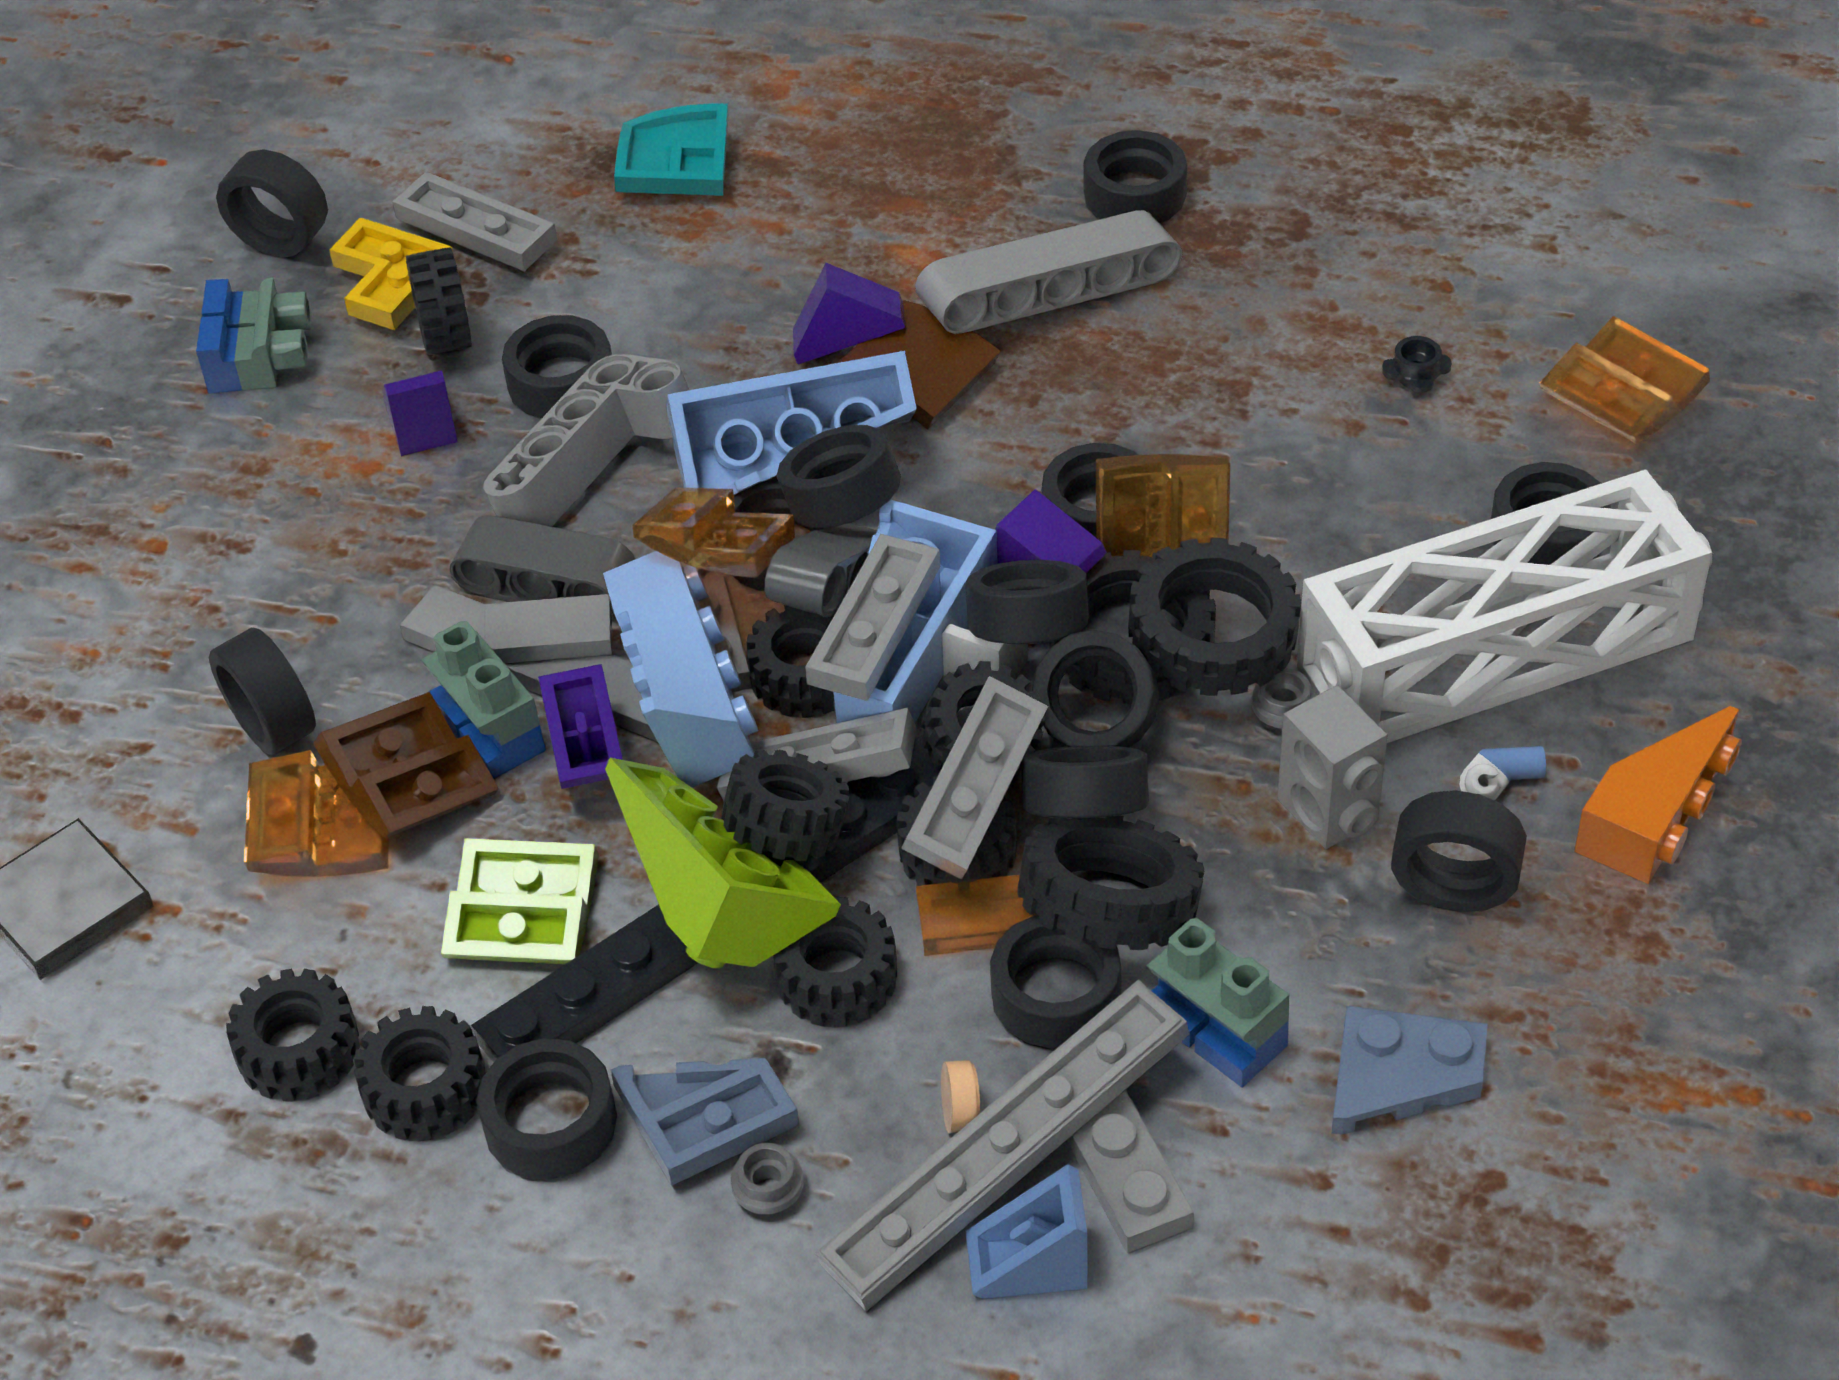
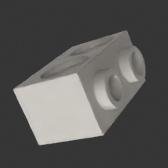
M1338 685L1285 712L1283 716L1277 799L1325 849L1348 837L1356 838L1361 836L1378 821L1388 734Z

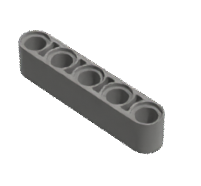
M1144 210L1132 211L939 259L923 269L917 278L915 288L916 294L943 327L950 333L959 334L1158 283L1169 277L1179 266L1182 258V249L1150 213Z

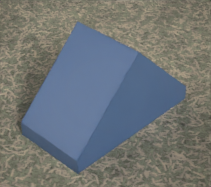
M1070 1165L1064 1166L966 1230L973 1295L982 1299L1088 1289V1233L1079 1170Z

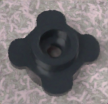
M1410 336L1397 343L1394 358L1383 362L1382 373L1388 379H1399L1402 385L1411 388L1415 392H1428L1433 389L1434 380L1440 374L1450 372L1452 362L1448 356L1442 354L1441 347L1434 340L1424 336Z

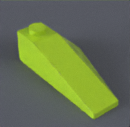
M610 757L605 768L665 921L687 946L686 953L693 960L712 968H722L725 963L755 967L836 917L841 904L809 871L793 860H784L780 867L764 854L751 851L752 844L749 842L742 845L733 839L735 832H727L723 826L724 820L714 818L718 806L662 767Z

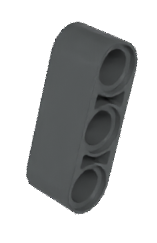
M484 515L478 517L472 524L450 564V574L453 580L467 592L506 602L604 595L609 593L603 573L633 561L635 557L625 545L607 537Z
M854 523L831 528H818L782 546L776 551L767 570L765 578L766 597L768 600L822 617H831L837 612L867 559L872 537L876 535L877 530Z

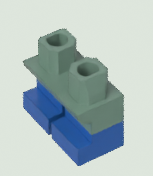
M273 277L263 280L257 291L235 292L231 290L229 279L206 280L196 353L208 394L277 387L279 370L307 368L308 351L304 330H311L312 314L306 292L277 293Z
M460 621L437 633L433 638L436 651L421 659L423 664L441 684L428 692L432 694L455 737L458 739L469 735L493 779L545 752V744L534 698L479 633L467 621Z
M1198 918L1190 919L1170 936L1167 948L1146 965L1147 969L1158 977V985L1151 991L1187 1021L1189 1035L1181 1042L1189 1048L1195 1043V1053L1243 1088L1288 1046L1290 994L1270 981V970L1252 957H1238L1218 943L1215 939V931Z

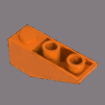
M1728 706L1610 765L1582 809L1574 852L1647 884L1652 880L1662 861L1672 865L1678 858L1687 838L1688 827L1684 826L1690 816L1700 820L1711 801L1715 790V783L1711 781L1715 774L1718 772L1726 776L1735 763L1742 744L1741 739L1733 736L1739 709Z

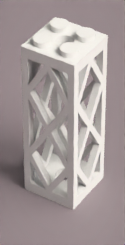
M1645 469L1304 579L1297 667L1309 680L1316 696L1338 685L1388 734L1387 743L1694 640L1699 612L1703 606V594L1709 567L1712 565L1713 552L1706 537L1702 533L1696 532L1678 510L1673 496L1668 491L1662 490ZM1619 501L1618 509L1600 508ZM1558 526L1594 532L1551 565L1527 563ZM1501 540L1478 558L1452 556ZM1611 545L1609 554L1594 558ZM1410 574L1449 579L1402 615L1377 612ZM1477 584L1483 585L1472 599L1449 606ZM1353 588L1344 596L1341 594V591ZM1600 608H1622L1591 646L1556 642ZM1554 616L1527 637L1518 636L1527 624ZM1455 654L1477 656L1444 696L1407 691ZM1527 662L1551 664L1506 679ZM1403 666L1384 680L1385 671ZM1381 711L1405 713L1380 722Z

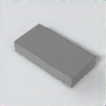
M609 594L485 604L484 640L503 663L612 655V607Z

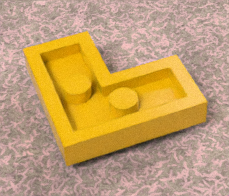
M360 217L329 249L333 267L364 276L344 298L348 315L395 331L415 308L406 265V256L449 247L452 249V246Z

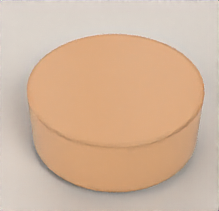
M970 1060L945 1061L942 1064L941 1100L944 1123L948 1133L959 1132L980 1114L978 1077L975 1065Z

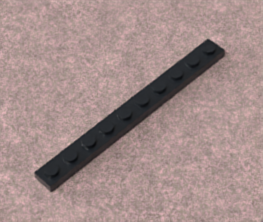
M966 706L958 711L957 718L961 728H963L973 706ZM922 735L914 741L910 768L898 770L885 777L870 776L846 783L849 788V800L838 841L831 852L826 850L825 856L817 859L808 854L807 861H795L792 855H786L784 860L795 861L809 871L820 883L896 834L898 811L902 812V801L906 795L915 798L914 788L922 782L928 787L933 786V777L939 775L944 763L937 767L933 765L929 759L933 749H924L921 739ZM765 850L762 853L780 867L782 866L784 860L773 858L772 852ZM658 904L471 1025L472 1032L476 1036L481 1049L493 1062L519 1044L542 1038L570 1040L577 1043L698 964V962L686 953L687 946L667 925Z

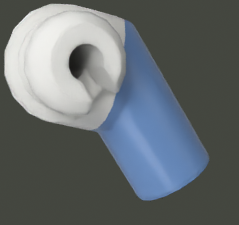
M1543 746L1482 749L1463 770L1459 783L1461 791L1481 794L1495 800L1511 780L1544 778L1546 774Z

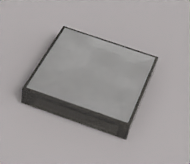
M79 818L0 867V936L39 980H42L154 907L149 892Z

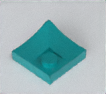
M728 103L672 107L624 122L620 131L614 173L615 192L723 195L728 132Z

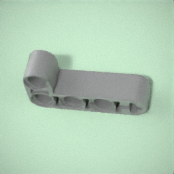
M614 354L606 356L590 366L484 481L483 489L495 515L552 527L634 435L658 439L672 438L666 409L667 395L689 391L678 363L658 358Z

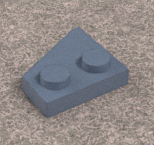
M1346 1006L1332 1133L1343 1135L1354 1132L1356 1121L1389 1112L1393 1113L1395 1120L1421 1114L1433 1105L1451 1106L1480 1098L1484 1075L1488 1024Z
M766 1058L735 1059L721 1065H713L705 1061L676 1062V1073L635 1075L633 1065H620L610 1070L613 1086L671 1186L740 1154L754 1145L761 1144L799 1126L798 1110Z

